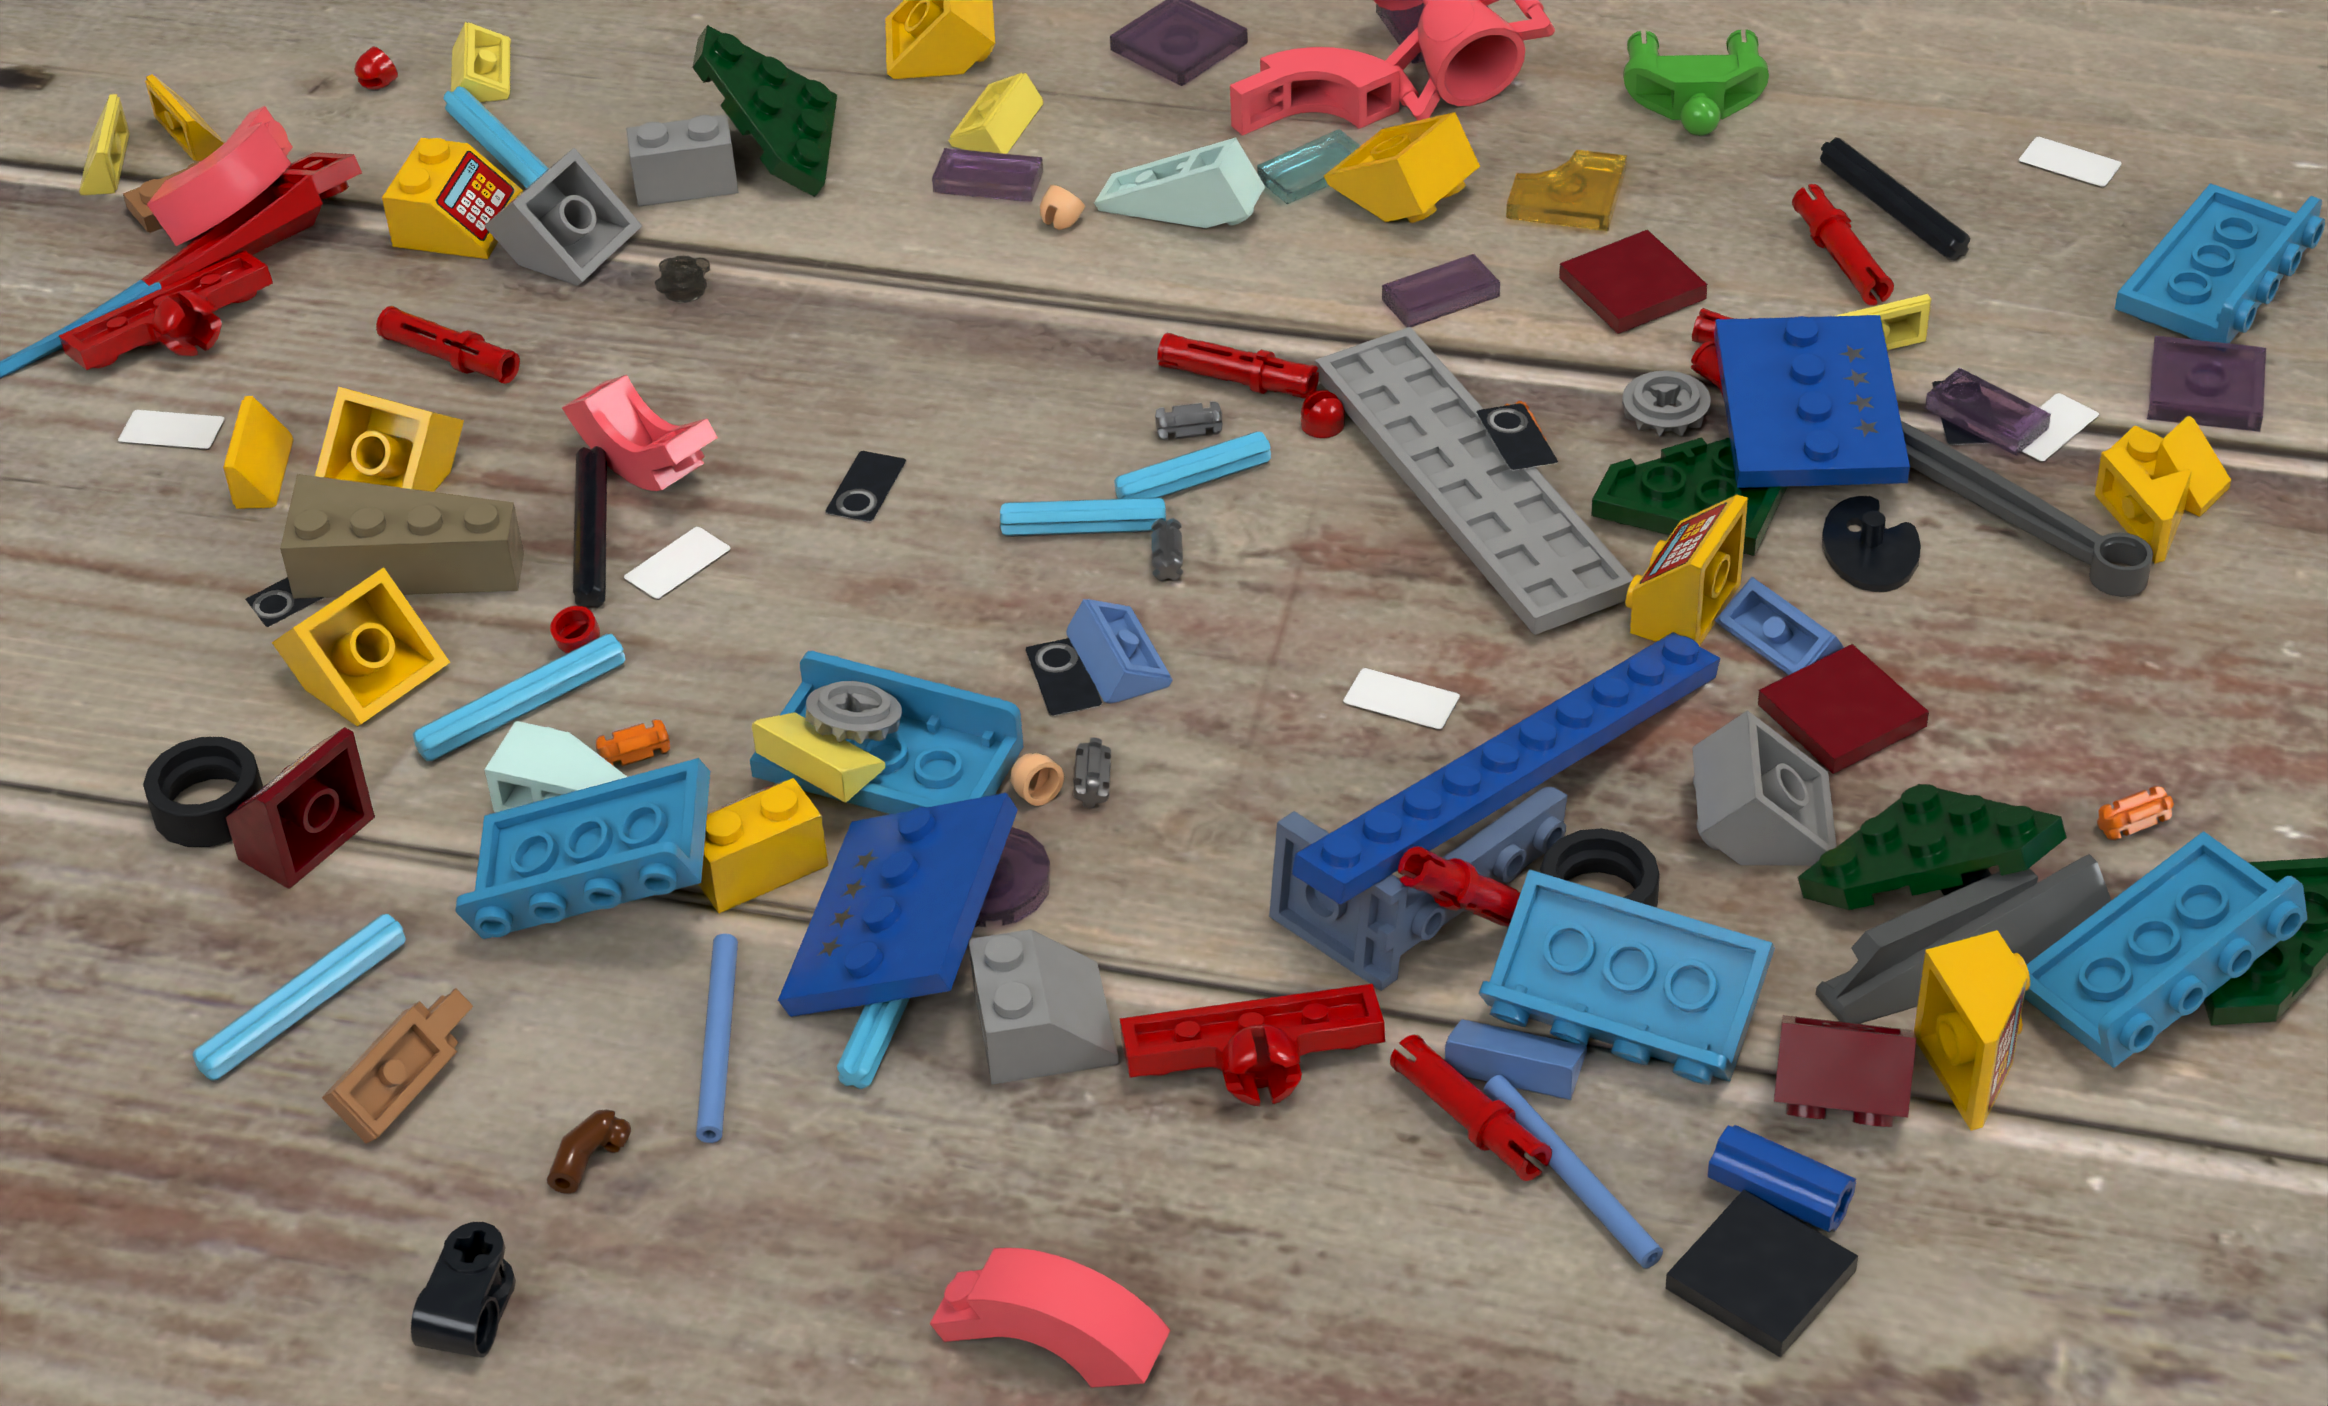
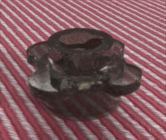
M684 255L664 259L659 263L661 278L655 281L656 290L664 293L669 300L678 303H687L699 299L705 293L707 287L704 276L705 273L710 271V262L705 258L699 257L694 259Z

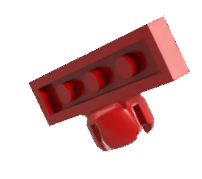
M244 250L59 335L65 354L86 370L106 367L114 363L119 355L138 346H150L158 342L178 356H196L198 351L194 347L195 345L207 351L219 337L222 322L213 312L230 303H242L256 296L258 290L273 284L268 266Z
M1373 984L1119 1018L1121 1040L1129 1078L1147 1075L1162 1076L1175 1071L1204 1067L1218 1068L1223 1072L1227 1090L1241 1102L1252 1106H1260L1257 1088L1268 1086L1272 1104L1280 1103L1291 1095L1301 1081L1302 1072L1299 1063H1301L1300 1056L1333 1049H1355L1362 1045L1385 1042V1023Z

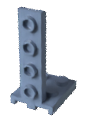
M1544 787L1442 858L1446 860L1452 858L1462 859L1472 864L1480 875L1501 883L1511 882L1520 874L1523 868L1545 854L1558 839L1565 836L1566 824L1564 823L1568 795L1557 788ZM1293 811L1277 822L1269 917L1382 991L1398 979L1399 962L1402 954L1420 941L1429 940L1434 937L1444 924L1467 910L1460 909L1455 911L1446 909L1437 904L1432 895L1405 886L1393 874L1342 905L1338 904L1292 875L1295 853L1329 834L1326 830Z

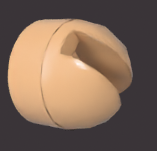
M1050 185L1040 204V216L1045 224L1050 225L1053 222L1055 229L1063 230L1071 227L1078 220L1085 205L1078 197L1066 189Z
M1029 753L1018 758L1011 768L1010 781L1019 796L1031 805L1041 806L1049 803L1058 795L1064 782V773L1062 768L1048 756L1039 753Z

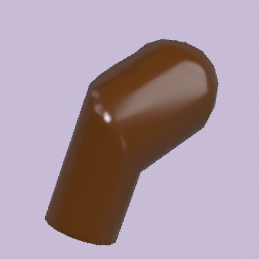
M596 1110L562 1138L547 1177V1184L560 1193L571 1194L576 1192L591 1154L599 1145L610 1153L619 1152L630 1136V1123L625 1119L615 1117V1111Z

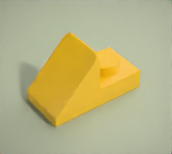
M2187 416L2164 438L2134 425L2110 448L2122 446L2138 465L2143 466L2147 470L2151 480L2190 469L2192 473L2185 510L2198 517L2208 510L2230 488L2231 478L2197 422L2191 416Z
M2120 446L2101 452L2094 495L2127 533L2142 538L2151 546L2153 551L2152 561L2156 564L2165 561L2182 519L2192 471L2186 469L2151 480L2147 470L2143 466L2138 465L2125 449Z

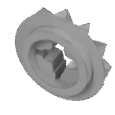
M1654 371L1636 377L1626 386L1623 392L1622 404L1624 405L1625 418L1636 421L1638 430L1643 431L1653 428L1656 429L1659 437L1665 431H1674L1682 436L1687 427L1701 428L1704 417L1710 415L1711 396L1706 386L1690 375L1675 371Z
M858 681L835 682L814 690L806 700V721L815 725L816 732L821 735H835L838 742L845 739L855 740L859 744H862L865 739L882 741L885 740L887 734L896 732L899 729L902 708L898 700L879 687Z

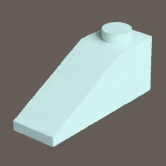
M1235 137L1113 173L1094 204L1102 212L1209 228L1224 223L1236 225L1245 221L1254 212V206L1265 186Z
M519 721L514 722L484 769L494 812L504 811L627 777L570 732Z

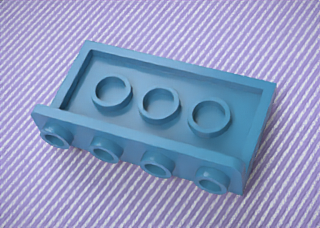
M2210 183L2117 292L2115 310L2132 315L2141 321L2154 323L2181 333L2190 339L2202 341L2225 350L2239 331L2246 333L2249 330L2259 306L2262 303L2268 305L2273 300L2280 280L2284 275L2292 276L2295 273L2307 247L2314 249L2318 244L2325 227V219L2319 217L2322 199L2310 196L2297 213Z
M816 651L806 652L801 659L802 683L780 714L797 713L806 718V700L809 694L822 686L841 681L868 683L879 687L895 697L902 708L898 731L887 734L885 740L882 741L865 739L862 744H859L855 740L845 739L883 760L886 767L847 803L888 814L910 811L918 807H932L995 795L1024 747L1021 713L1019 708L1012 702ZM756 751L750 758L752 777L773 783L794 778L803 791L839 800L762 757Z
M699 758L485 815L475 891L457 897L456 913L482 939L502 937L510 932L545 923H556L564 918L599 909L614 908L619 904L653 895L668 894L676 889L701 883L711 771Z
M2203 831L2026 964L2030 976V987L2025 991L2024 998L2112 1068H2115L2133 1053L2145 1050L2159 1033L2181 1016L2189 1015L2196 1011L2206 997L2228 980L2243 975L2258 957L2279 941H2285L2296 934L2302 924L2308 920L2303 884L2292 876H2286L2276 883Z
M1529 869L1490 982L1483 981L1478 994L1488 1006L1492 1007L1489 1014L1504 1022L1526 1027L1528 1019L1551 1025L1550 1034L1567 1042L1587 1046L1590 1037L1612 1044V1054L1633 1063L1648 1065L1650 1057L1675 1064L1673 1073L1693 1082L1710 1085L1712 1077L1730 1082L1775 947L1772 942Z

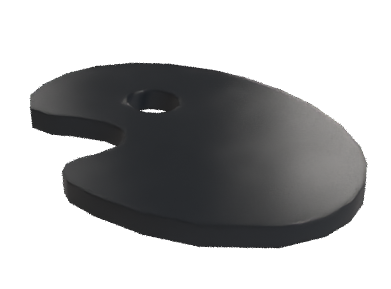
M1871 496L1847 498L1834 506L1825 518L1822 546L1831 567L1842 579L1851 585L1872 592L1895 590L1909 582L1919 566L1921 544L1916 527L1909 522H1904L1891 528H1885L1886 518L1879 512L1880 504L1878 499ZM1850 525H1858L1861 527V530L1858 532L1850 531L1847 527H1849Z

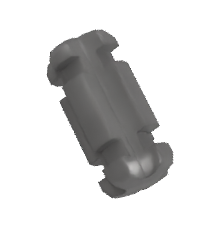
M1210 401V407L1203 408L1202 403L1172 406V412H1165L1164 407L1156 410V430L1159 438L1162 440H1168V434L1175 433V438L1177 439L1206 435V429H1213V434H1218L1222 431V412L1219 403L1215 401Z
M1159 518L1151 526V529L1154 530L1151 534L1152 565L1155 568L1153 575L1160 581L1167 578L1177 580L1183 574L1181 569L1183 565L1182 533L1179 531L1182 528V524L1174 518L1168 521Z
M1090 738L1089 743H1080L1076 748L1073 796L1075 799L1083 801V806L1086 808H1094L1095 803H1105L1109 798L1111 749L1102 745V740L1099 738Z

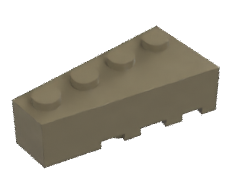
M297 474L280 547L293 599L340 597L383 567L403 595L518 591L524 557L514 502Z

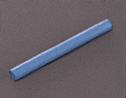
M719 934L713 939L696 1129L697 1138L706 1143L719 1141L723 1133L738 940L731 934Z
M1503 1075L1492 1077L1485 1084L1483 1092L1492 1101L1501 1100L1511 1107L1516 1113V1121L1541 1142L1550 1146L1552 1157L1549 1165L1643 1268H1649L1656 1264L1663 1255V1249L1510 1082Z

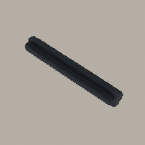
M1835 137L1830 143L1825 142L1822 145L1821 150L1823 152L1820 157L1822 164L1948 260H1956L1960 255L1965 256L1967 254L1970 236L1867 157L1841 138Z
M598 446L591 450L583 447L576 454L573 593L575 595V604L586 608L588 606L600 607L605 602L607 461L605 460V451Z

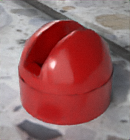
M372 46L363 53L355 63L354 72L358 77V82L367 89L379 90L389 85L398 77L397 69L391 59L375 46Z
M1328 390L1315 391L1306 397L1301 408V427L1306 434L1315 438H1330L1336 436L1344 429V407L1335 394Z
M570 606L561 610L555 615L550 625V631L556 645L566 654L600 637V628L594 614L583 606Z

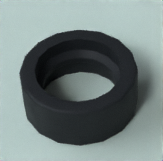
M198 737L180 742L161 753L148 768L143 787L156 830L168 841L185 847H212L232 841L226 817L236 810L241 803L263 788L254 754L241 742L225 737ZM210 779H227L236 782L231 791L213 801L202 804H181L173 801L180 792L196 783Z
M1603 828L1579 830L1558 839L1545 852L1540 873L1567 881L1581 874L1600 872L1615 875L1630 883L1635 889L1631 894L1623 898L1657 908L1660 873L1656 858L1641 841L1624 832Z

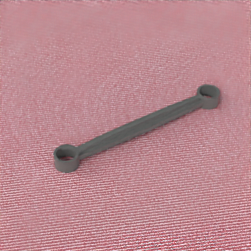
M1901 421L1910 467L2022 530L2091 565L2089 577L2092 584L2098 590L2113 596L2127 597L2136 595L2146 588L2153 551L2145 540L2129 533H2110L2102 536L1989 468ZM2112 563H2124L2130 566H2118Z

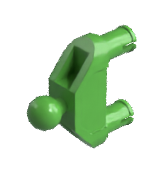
M1736 30L1729 35L1726 41L1729 55L1659 56L1657 36L1650 31H1646V44H1643L1641 31H1637L1627 41L1629 62L1625 65L1623 78L1628 93L1637 103L1671 120H1681L1682 125L1689 133L1703 136L1714 131L1720 119H1724L1754 102L1767 86L1769 71L1766 61L1758 53V37L1750 30L1745 32L1746 42H1742L1741 30Z

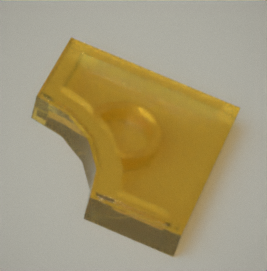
M1576 149L1570 160L1556 169L1540 173H1516L1507 201L1506 218L1609 231L1626 172L1627 155Z

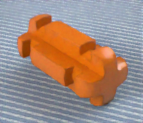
M654 719L651 721L652 727L645 728L644 723L612 732V739L605 740L604 735L599 736L595 740L597 754L613 765L614 762L620 761L621 765L625 766L654 757L653 751L660 749L661 754L667 753L670 750L668 732L661 720Z
M2153 786L2149 788V795L2146 790L2114 801L2113 809L2110 804L2103 805L2098 810V827L2104 831L2108 839L2118 840L2122 838L2121 831L2123 835L2128 836L2158 824L2156 818H2159L2161 822L2167 821L2172 817V808L2174 806L2172 797L2167 795L2163 787Z

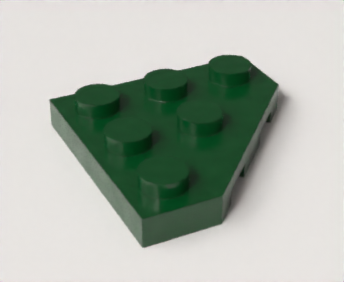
M707 25L697 40L692 68L703 83L713 81L725 98L720 106L742 136L752 134L761 146L764 153L759 159L770 174L815 197L824 186L826 180L837 94L830 91L821 82L809 80L787 68L778 59L770 56L766 57L742 44L735 36L722 33Z
M1701 437L1661 449V458L1636 465L1631 458L1610 464L1592 498L1591 516L1671 535L1681 520L1738 494L1748 498L1743 554L1755 556L1788 486L1737 488L1730 437L1709 444Z
M1918 784L1905 790L1900 799L1879 815L1865 821L1857 832L1836 848L1822 854L1818 862L1797 878L1803 898L1846 910H1853L1874 905V893L1893 891L1909 886L1912 896L1959 886L1963 885L1962 873L1980 871L1998 865L2001 876L2025 871L2064 841L2067 836L2061 816L2032 810L2026 806H2014L1984 799L1978 795H1966L1936 788L1930 784Z
M2328 857L2248 862L2276 883L2286 876H2292L2301 882L2304 888L2308 920L2302 924L2300 929L2291 938L2279 941L2258 957L2243 975L2231 978L2205 998L2204 1005L2211 1026L2276 1022L2328 965Z

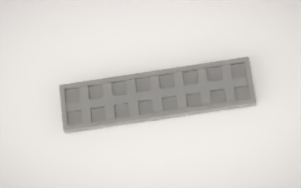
M1411 327L1315 360L1321 384L1326 390L1337 396L1348 416L1534 635L1626 600L1627 591L1633 579L1631 574L1536 467L1520 470L1509 469L1476 414L1477 410L1483 408Z

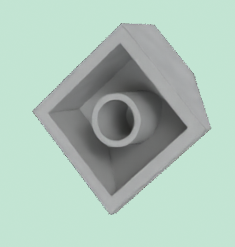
M727 114L718 116L700 115L688 120L666 123L648 122L641 126L626 128L638 207L739 193Z
M575 148L547 169L484 225L518 265L576 286L582 283L642 227L641 223Z
M1748 710L1692 747L1694 763L1693 784L1696 789L1698 814L1696 825L1699 835L1709 847L1714 850H1721L1740 865H1814L1819 861L1822 854L1837 847L1828 771Z
M1032 929L971 938L969 940L973 988L991 1084L1119 1064L1098 963Z

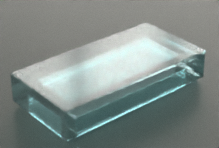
M1338 129L1257 165V174L1269 190L1286 204H1289L1329 186L1324 175L1358 149L1360 145L1342 130Z

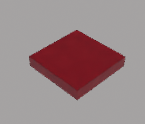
M1648 229L1560 263L1559 278L1617 334L1707 299L1708 284Z
M1853 644L1760 689L1758 695V706L1832 774L1927 727L1929 711Z

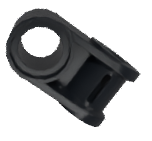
M470 1222L452 1231L445 1240L443 1250L426 1287L419 1294L413 1309L411 1337L415 1346L484 1358L489 1353L497 1334L499 1321L511 1294L514 1292L516 1283L512 1266L503 1259L506 1247L502 1234L494 1225L486 1222Z

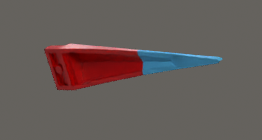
M314 152L291 163L285 172L255 199L227 219L205 231L147 276L73 323L0 361V378L62 349L63 346L59 335L239 252L245 250L254 255L313 226L323 205L321 199L332 197L349 188L347 180L362 174L355 155Z

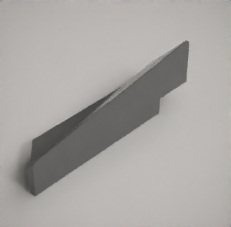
M2088 854L2038 883V876L2030 868L2001 876L1999 871L1865 931L1851 947L1858 959L1857 963L1850 971L1826 982L1822 981L1816 988V995L1840 1022L1861 1024L1917 1007L1926 949L1996 930L1999 931L2012 953L2020 954L2025 963L2028 964L2111 901L2098 862Z

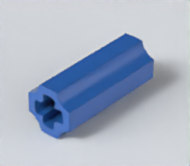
M1728 1125L1721 1134L1708 1166V1178L1739 1192L1746 1190L1775 1208L1827 1232L1837 1230L1846 1216L1848 1206L1855 1193L1856 1178L1737 1125L1733 1127Z

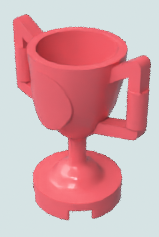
M1373 0L1379 7L1390 11L1407 10L1417 7L1422 3L1425 5L1419 18L1418 27L1385 60L1400 70L1399 101L1403 106H1408L1417 121L1430 118L1440 98L1455 106H1473L1498 95L1511 84L1523 65L1525 59V45L1523 41L1549 37L1555 32V28L1544 13V7L1539 0H1514L1527 19L1530 20L1508 23L1487 7V5L1499 0ZM1421 52L1429 80L1419 96L1418 91L1403 70Z

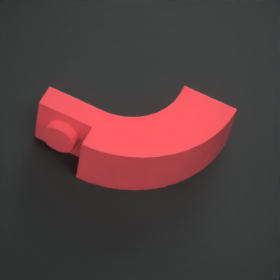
M1306 47L1270 54L1260 58L1259 73L1230 85L1231 126L1243 136L1291 115L1317 112L1339 116L1360 129L1399 112L1400 70L1375 56L1335 47Z
M265 106L256 109L246 116L231 137L215 152L195 166L166 180L147 203V206L175 246L202 234L233 215L260 195L285 172L291 164L287 155L293 148L288 140L285 129L279 122L274 120Z
M627 375L605 381L562 407L585 443L591 449L598 446L605 451V460L611 470L631 484L650 491H661L703 465L702 459L705 456L701 448L718 438L707 418L680 426L670 424L660 418L643 401Z
M994 1248L982 1270L957 1272L955 1278L946 1287L944 1298L930 1322V1325L944 1342L1009 1337L1034 1343L1053 1352L1069 1363L1080 1373L1091 1388L1144 1384L1171 1331L1149 1306L1105 1275L1075 1261L1054 1254L1023 1248Z

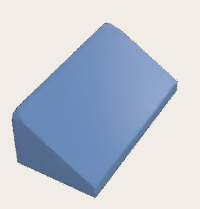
M1753 577L1748 580L1714 620L1720 627L1787 675L1845 648L1834 634Z
M1090 599L1082 600L1067 627L1066 633L1104 702H1120L1170 686L1173 681L1171 675L1130 606Z
M1461 1019L1445 1044V1061L1464 1077L1488 1082L1496 1075H1503L1514 1088L1568 1100L1572 1098L1587 1053V1046L1464 1019Z

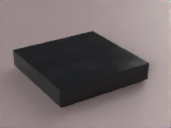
M1743 1190L1666 1274L1665 1289L1778 1357H1781L1855 1273L1858 1255L1750 1192Z

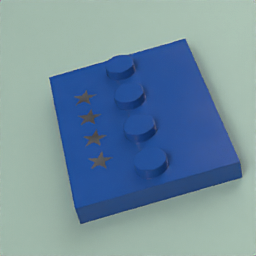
M1880 315L1715 320L1714 339L1737 488L1908 483L1910 464Z
M1008 793L932 807H918L910 811L851 822L778 998V1001L790 1017L951 991L1018 811Z

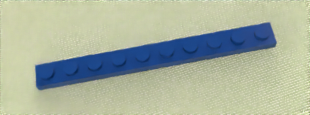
M1672 632L1295 853L1292 875L1342 905L1398 871L1402 856L1410 848L1417 846L1431 851L1716 678L1720 657L1701 648L1693 639Z

